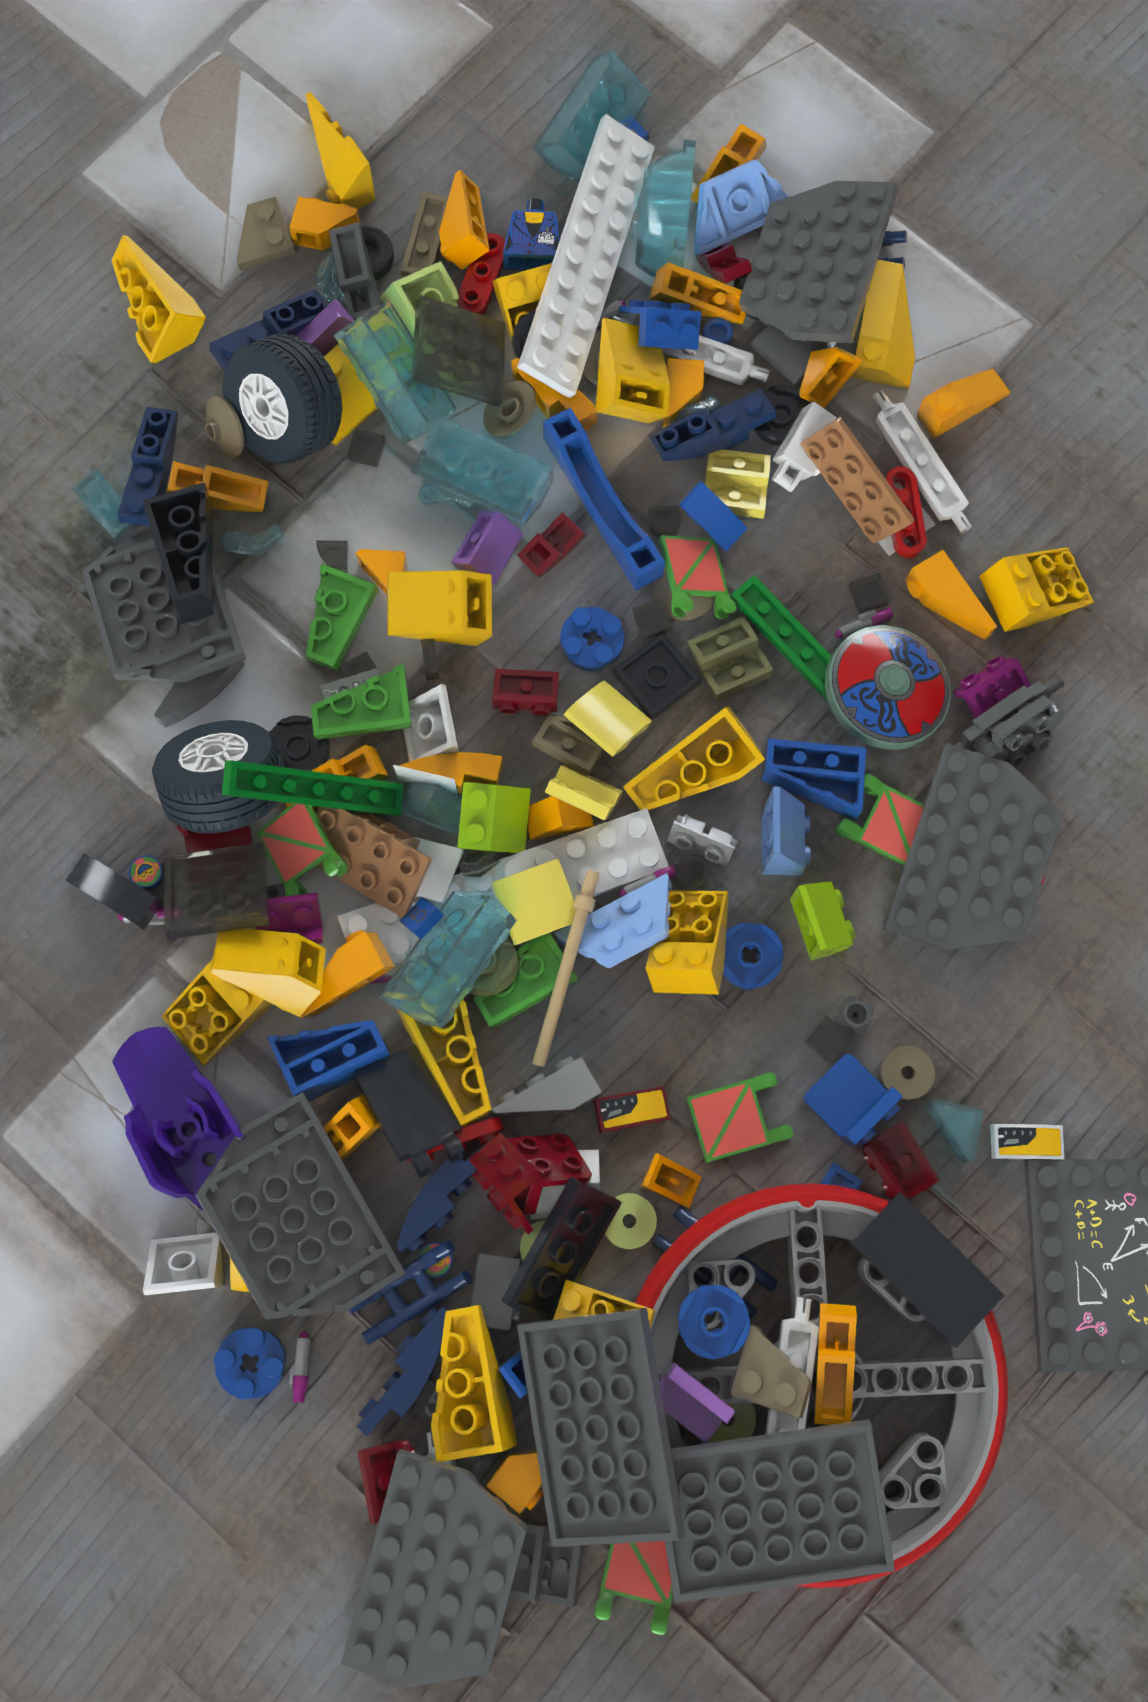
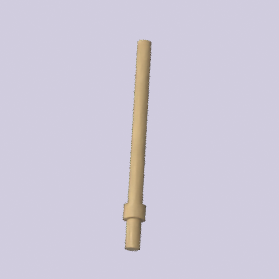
M587 870L580 895L577 894L573 905V908H576L532 1062V1064L545 1067L587 917L589 912H593L596 901L593 899L600 875L596 871Z

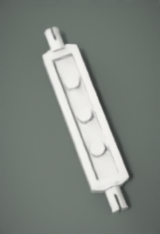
M637 314L631 322L616 316L613 317V320L640 327V314ZM700 335L698 350L662 348L663 356L666 360L667 358L704 360V373L740 386L748 377L766 383L770 370L753 365L752 353Z
M884 390L876 392L872 398L881 412L877 415L875 423L903 466L914 472L917 478L918 489L940 522L952 519L961 534L968 531L972 524H970L963 511L969 502L903 402L892 404Z
M797 1297L795 1317L782 1320L778 1348L789 1357L790 1362L796 1368L800 1369L812 1381L819 1327L809 1321L812 1299ZM809 1396L803 1418H796L769 1408L765 1435L805 1429Z

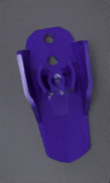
M152 1027L140 1030L132 1034L121 1045L112 1060L132 1103V1108L124 1116L126 1123L125 1135L149 1184L154 1189L174 1198L186 1197L204 1211L195 1194L234 1136L236 1135L237 1138L243 1136L240 1130L242 1126L209 1079L205 1078L167 1027ZM210 1154H215L217 1157V1161L213 1166H208L206 1162L207 1156Z

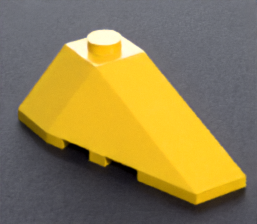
M311 92L305 94L328 186L326 195L330 203H345L353 208L360 209L376 200L370 163L349 135L344 137L339 123L331 121L327 110Z
M123 235L111 261L121 292L127 293L131 305L127 309L129 317L135 319L139 330L135 333L137 342L151 363H158L194 343L204 325L206 316L195 300L131 238Z
M877 259L861 313L853 355L861 358L862 363L850 378L905 389L910 387L915 362V351L903 264Z
M725 707L630 780L623 788L640 810L646 808L651 810L739 780L763 762L765 757L730 707Z
M481 1305L446 1311L440 1351L442 1356L440 1378L437 1379L435 1390L438 1392L436 1411L432 1414L431 1421L436 1460L443 1462L503 1452L517 1446L511 1406L501 1372L499 1371Z

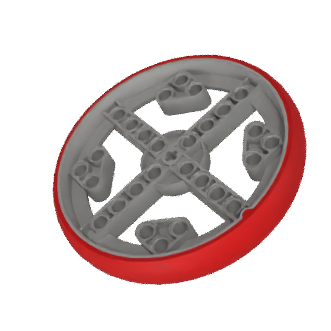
M815 1183L789 1184L762 1189L738 1197L719 1206L695 1222L661 1256L648 1275L635 1301L637 1304L656 1310L650 1330L659 1381L672 1365L673 1352L679 1333L677 1319L679 1307L684 1298L691 1291L699 1287L693 1279L694 1273L699 1267H707L711 1272V1280L707 1285L717 1284L735 1291L742 1298L752 1287L755 1281V1272L749 1263L741 1259H735V1257L759 1244L787 1237L791 1318L795 1317L797 1297L804 1299L812 1298L817 1304V1312L809 1318V1321L819 1327L820 1303H827L823 1235L853 1241L889 1201L863 1191L842 1186ZM806 1226L812 1231L813 1239L808 1246L803 1247L797 1242L796 1237L799 1229ZM864 1257L860 1259L858 1263L859 1276L871 1289L904 1318L913 1321L925 1320L918 1311L911 1314L907 1310V1300L883 1276L873 1279L869 1274L870 1263ZM809 1262L814 1266L815 1276L811 1281L803 1282L799 1277V1269L801 1265ZM741 1265L745 1269L746 1278L740 1285H733L729 1280V1271L734 1266ZM992 1310L957 1348L950 1344L952 1357L862 1361L855 1349L854 1372L857 1379L853 1386L851 1420L861 1408L864 1398L955 1394L952 1422L944 1446H942L939 1440L926 1432H914L908 1436L879 1471L884 1504L892 1508L886 1512L895 1571L915 1562L934 1549L959 1525L982 1493L995 1466L1007 1418L1008 1376L1002 1338ZM718 1311L714 1312L712 1318L707 1322L706 1330L714 1329L719 1325L721 1313ZM779 1340L774 1344L776 1348H778ZM817 1351L815 1354L813 1373H815V1375L817 1371ZM957 1365L961 1372L960 1379L955 1384H950L947 1380V1372L952 1366ZM738 1366L683 1368L699 1382L705 1377H714L717 1381V1388L713 1393L727 1404L754 1403L731 1394ZM923 1367L926 1372V1379L921 1385L915 1386L911 1379L912 1373L916 1368ZM882 1369H889L891 1372V1381L886 1387H879L876 1381L877 1374ZM812 1387L810 1389L805 1429L814 1428L808 1424V1415L815 1409L816 1389L813 1390ZM664 1411L670 1448L686 1447L676 1420ZM715 1441L703 1442L701 1444L713 1443ZM929 1441L932 1447L930 1455L925 1459H919L917 1456L918 1446L922 1442ZM926 1479H933L934 1490L927 1496H921V1483ZM892 1480L898 1481V1493L891 1498L885 1497V1485ZM893 1572L796 1586L810 1588L843 1587L868 1582Z

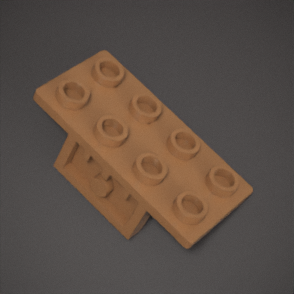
M838 417L801 442L800 445L873 544L914 522L913 516L842 418Z
M319 807L316 815L333 848L348 867L347 873L342 877H337L336 875L334 877L400 917H405L410 911L431 863L430 857L417 850L420 840L373 813ZM322 861L317 867L325 871Z

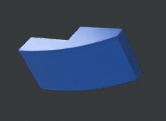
M701 481L679 504L696 525L703 528L716 544L726 552L748 529L727 505Z

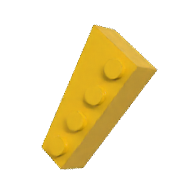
M458 974L399 1003L397 1014L461 1127H465L488 1116L491 1111V1105Z

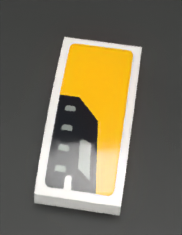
M990 1124L992 1159L1064 1160L1063 1125Z

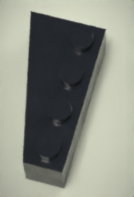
M205 482L142 500L173 603L181 623L213 615L212 503Z

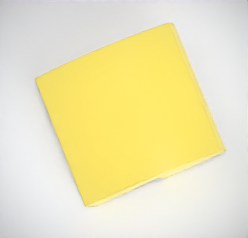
M725 449L710 453L707 460L705 485L735 515L763 519L771 455Z
M605 680L585 693L564 714L566 718L612 757L624 750L631 740L644 732L652 722L649 717Z
M564 764L560 766L556 777L549 781L545 793L600 819L606 820L618 803L623 791L595 777L586 776Z
M559 858L491 883L514 946L572 924L576 908H573L575 901Z

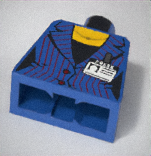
M529 199L526 202V211L516 210L512 213L503 250L504 270L526 271L553 262L560 241L557 217L554 212L544 211V202L541 199Z

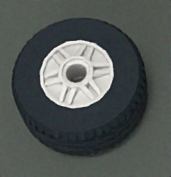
M286 333L274 334L244 345L230 358L223 376V397L233 406L240 419L244 433V444L255 454L271 462L289 464L326 448L334 440L341 423V392L331 366L313 345L295 335Z
M225 720L196 726L172 738L159 751L152 767L154 783L164 814L176 825L197 833L227 832L247 826L266 816L279 802L222 795L225 760L284 767L275 737L255 723Z

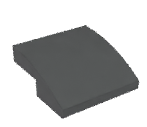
M770 325L751 342L750 346L795 385L804 378L812 351L837 347L839 342L807 340L803 342L802 340H792L785 336L782 330Z
M522 1521L528 1526L509 1598L534 1603L544 1601L570 1607L576 1606L584 1545L552 1547L548 1524Z

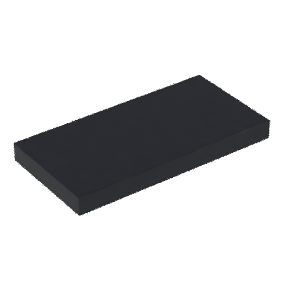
M571 1176L501 1301L509 1307L542 1320H553L565 1281L569 1280L578 1283L622 1202L616 1197Z
M898 1192L850 1243L955 1348L963 1342L1005 1296L901 1192Z

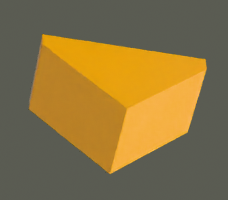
M838 347L812 351L799 391L800 397L825 408L862 363L861 358Z
M359 549L355 552L359 566L386 595L387 573L407 571L408 563L405 551Z
M553 796L529 806L527 827L530 841L580 832L594 827L590 813Z
M655 1153L640 1187L689 1208L702 1176Z

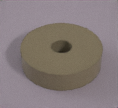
M901 1046L890 1051L883 1058L879 1068V1078L881 1084L886 1089L894 1087L903 1096L900 1100L910 1101L922 1097L931 1089L935 1079V1069L932 1060L924 1051L913 1046ZM904 1067L912 1071L911 1079H905L902 1076V1069Z

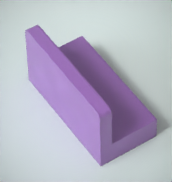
M334 299L296 337L310 343L325 356L357 324L343 304Z
M480 511L451 563L459 570L491 574L492 585H494L523 534L501 512Z
M675 1362L672 1363L659 1381L664 1411L703 1442H708L722 1421L728 1423L735 1413V1410Z

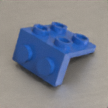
M629 300V306H619V312L640 314L638 346L698 350L701 311H690V304Z
M845 1054L804 1094L803 1100L848 1147H851L858 1142L862 1146L866 1144L877 1132L873 1128L881 1118L887 1122L900 1109L896 1103L903 1096L894 1087L886 1089L853 1055Z

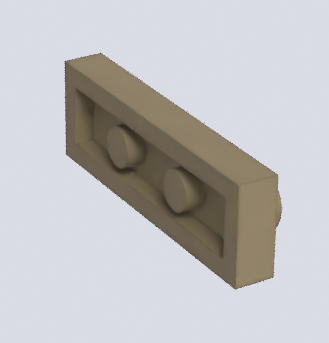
M422 191L400 270L401 277L404 278L437 262L441 246L439 229L448 201L447 196Z

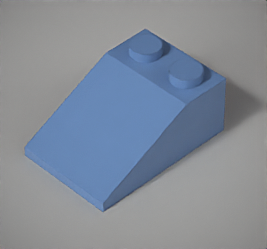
M781 787L772 788L762 809V875L801 876L805 866H810L811 860L810 847L805 846V834L810 833V815H805V804Z

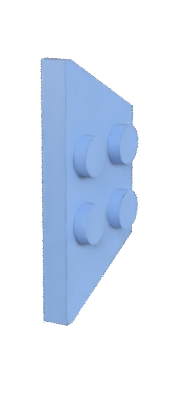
M758 160L746 162L699 184L694 243L695 255H702L763 226L770 204L788 197L781 189L782 186L775 178H771L767 174V170Z
M667 873L589 914L578 953L587 958H594L597 963L611 968L668 938L669 923L667 919L671 908L668 897L672 884ZM571 925L555 932L559 943L563 946L566 945Z

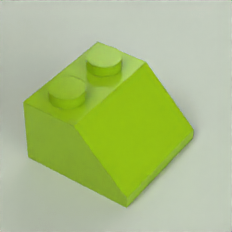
M463 782L457 848L510 853L525 851L531 789Z
M832 881L798 886L791 896L790 902L810 960H816L848 950L853 945L852 939H855V932L850 920L845 921L841 910V908H844V901L839 889L834 890Z

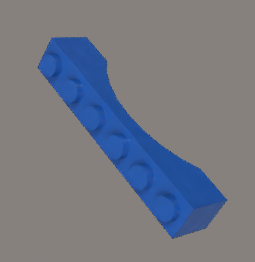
M571 407L543 421V439L634 590L636 591L661 578L664 572L665 561L651 538L633 520L616 495L599 464L584 428Z

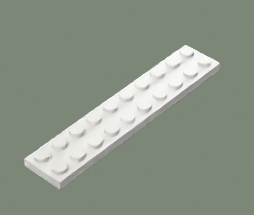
M607 114L600 119L517 366L520 370L569 399L576 394L655 146Z
M646 808L454 875L443 903L426 899L437 907L444 916L422 939L418 938L400 923L402 917L377 902L337 917L345 939L359 930L377 933L393 964L402 965L460 945L469 938L481 936L483 932H496L508 928L491 884L502 878L559 858L575 901L576 895L581 893L587 870L600 873L593 896L596 897L624 887L653 874L659 869L667 868L669 865ZM416 896L415 899H414V902H413V904H412V906H411V908H412L422 897Z

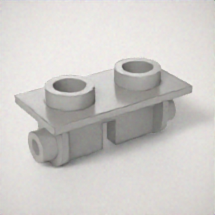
M686 814L684 817L678 815L673 823L667 842L676 845L682 850H687L704 857L712 863L727 867L738 840L733 839L732 834H728L715 827L711 828L708 835L702 833L706 825L705 823Z

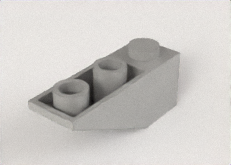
M570 1056L556 1064L554 1067L557 1071L545 1078L543 1073L527 1081L525 1084L528 1088L516 1095L514 1090L498 1098L496 1100L498 1106L493 1108L496 1116L573 1112L599 1097L602 1091L582 1057L574 1061L573 1057Z

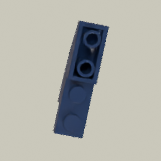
M315 288L263 311L262 320L210 342L209 351L225 372L230 358L239 348L274 334L286 333L297 336L328 304Z
M759 389L710 414L703 408L650 434L649 439L663 461L693 459L733 447L748 440L749 431L776 418V412L763 391Z
M146 407L131 454L133 466L117 513L119 522L150 527L142 500L165 494L175 445L178 421L177 411Z
M447 1159L424 1185L411 1206L401 1229L397 1248L400 1252H404L409 1248L413 1253L428 1240L425 1234L434 1226L440 1230L455 1217L452 1211L457 1207L448 1196L454 1193L458 1197L473 1184L470 1178L476 1170L469 1159L465 1162L460 1159L452 1164Z
M445 1306L439 1311L433 1307L420 1321V1324L424 1327L415 1338L409 1334L397 1347L396 1351L400 1355L395 1362L404 1370L403 1374L401 1375L396 1370L382 1386L387 1391L378 1402L372 1398L358 1413L362 1421L357 1427L366 1436L371 1433L391 1409L402 1418L419 1397L440 1356L445 1313L449 1311Z

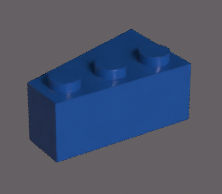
M768 738L763 751L765 760L762 764V781L776 787H781L785 791L850 819L857 820L863 809L866 748Z
M369 1020L330 1026L331 1029L311 1032L310 1030L298 1031L299 1034L286 1036H267L293 1096L295 1097L303 1092L308 1102L354 1080L355 1071L390 1056L388 1047L375 1022Z

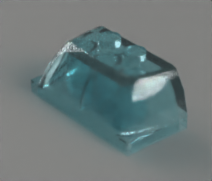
M684 140L683 149L663 155L647 166L643 175L642 194L636 193L635 195L636 208L634 212L640 213L639 221L633 220L631 239L637 240L635 264L652 277H655L657 270L668 262L684 267L696 146L695 140Z

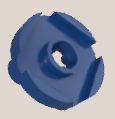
M580 607L575 609L572 615L564 622L560 636L562 650L568 657L569 662L573 666L585 671H598L608 666L611 662L613 664L619 658L624 644V633L620 619L609 611L598 607ZM591 632L597 633V637L601 638V641L594 642L593 646L587 645V639L583 638Z
M740 923L730 928L726 932L723 971L725 979L744 990L761 988L772 982L779 974L783 963V946L777 934L766 925L759 923ZM744 948L749 951L756 949L758 951L756 955L758 962L755 964L752 962L745 963L742 959L744 957L742 950Z
M717 1284L701 1285L691 1291L679 1307L677 1315L678 1332L685 1345L692 1352L703 1358L719 1359L732 1355L747 1340L750 1331V1318L746 1305L735 1291ZM715 1311L721 1313L719 1320L723 1322L722 1328L715 1327L712 1332L707 1331L708 1323L704 1320L706 1314L713 1315Z
M245 1327L232 1332L223 1340L218 1352L214 1356L215 1373L220 1385L230 1395L241 1400L257 1399L273 1391L281 1382L285 1370L286 1352L283 1344L275 1334L258 1327ZM246 1353L250 1357L255 1355L259 1357V1361L256 1363L258 1370L254 1373L250 1369L245 1371L242 1368V1364L245 1362L243 1356Z

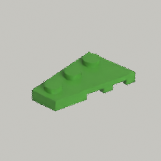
M321 563L319 573L321 580L319 590L316 591L315 601L317 604L314 619L311 620L306 657L311 662L337 672L379 589L374 583Z
M404 663L393 667L394 670L379 677L376 675L367 679L366 683L351 690L345 689L310 705L315 740L412 728Z
M550 933L529 940L526 945L523 944L517 951L520 966L516 978L508 988L496 995L476 996L473 999L491 1030L552 995L563 953ZM573 970L568 986L577 981V976Z

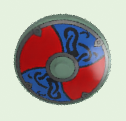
M877 625L860 629L848 636L838 646L826 668L825 691L834 716L846 731L870 746L886 750H900L913 747L932 735L940 727L948 713L951 688L942 660L928 643L905 629L888 625Z

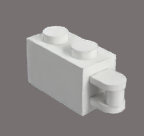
M815 402L802 408L772 459L779 464L772 480L787 491L792 492L800 480H805L813 475L817 476L820 471L800 444L803 440L837 419V417ZM786 470L792 473L793 476L790 477L789 475H787L785 473Z

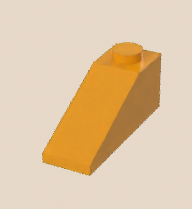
M458 170L453 179L439 229L442 256L446 261L453 262L462 270L489 251V244L479 187L461 170Z
M670 262L657 270L649 300L663 303L690 304L689 310L701 311V316L722 318L740 325L744 323L746 313L741 311L739 305L743 290Z
M992 368L948 383L924 397L917 416L933 439L1005 398L1010 394V391Z
M944 550L910 570L906 578L907 588L914 598H918L925 607L983 640L988 639L992 635L997 625Z
M359 930L346 937L347 943L336 950L324 969L322 992L300 1018H314L395 968L377 933Z
M361 1095L349 1101L323 1128L343 1161L363 1144L380 1125L366 1099Z

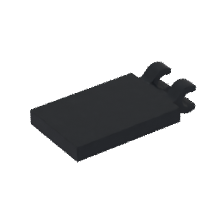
M415 1044L354 1072V1079L399 1163L410 1159L418 1177L421 1179L433 1173L431 1169L433 1163L426 1151L441 1145L451 1164L464 1157L462 1154L464 1151L463 1145L458 1137H456V1135L461 1134L462 1127Z

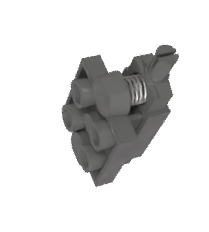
M1056 675L1045 684L1037 681L1029 688L1022 686L975 718L973 726L962 733L960 740L955 746L1008 762L1015 769L1019 768L1028 757L1036 752L1045 750L1052 742V730L1063 720L1064 710L1056 701H1050L1048 698H1050L1051 694L1064 687V681L1060 676Z

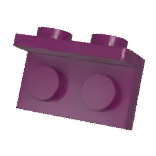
M1003 656L993 658L986 663L984 670L978 674L974 673L963 678L960 681L961 685L953 690L955 697L964 698L974 719L1022 686L1027 688L1031 686L1018 659L1004 658Z
M318 892L251 901L250 909L255 929L297 933L317 944L323 943L324 924Z

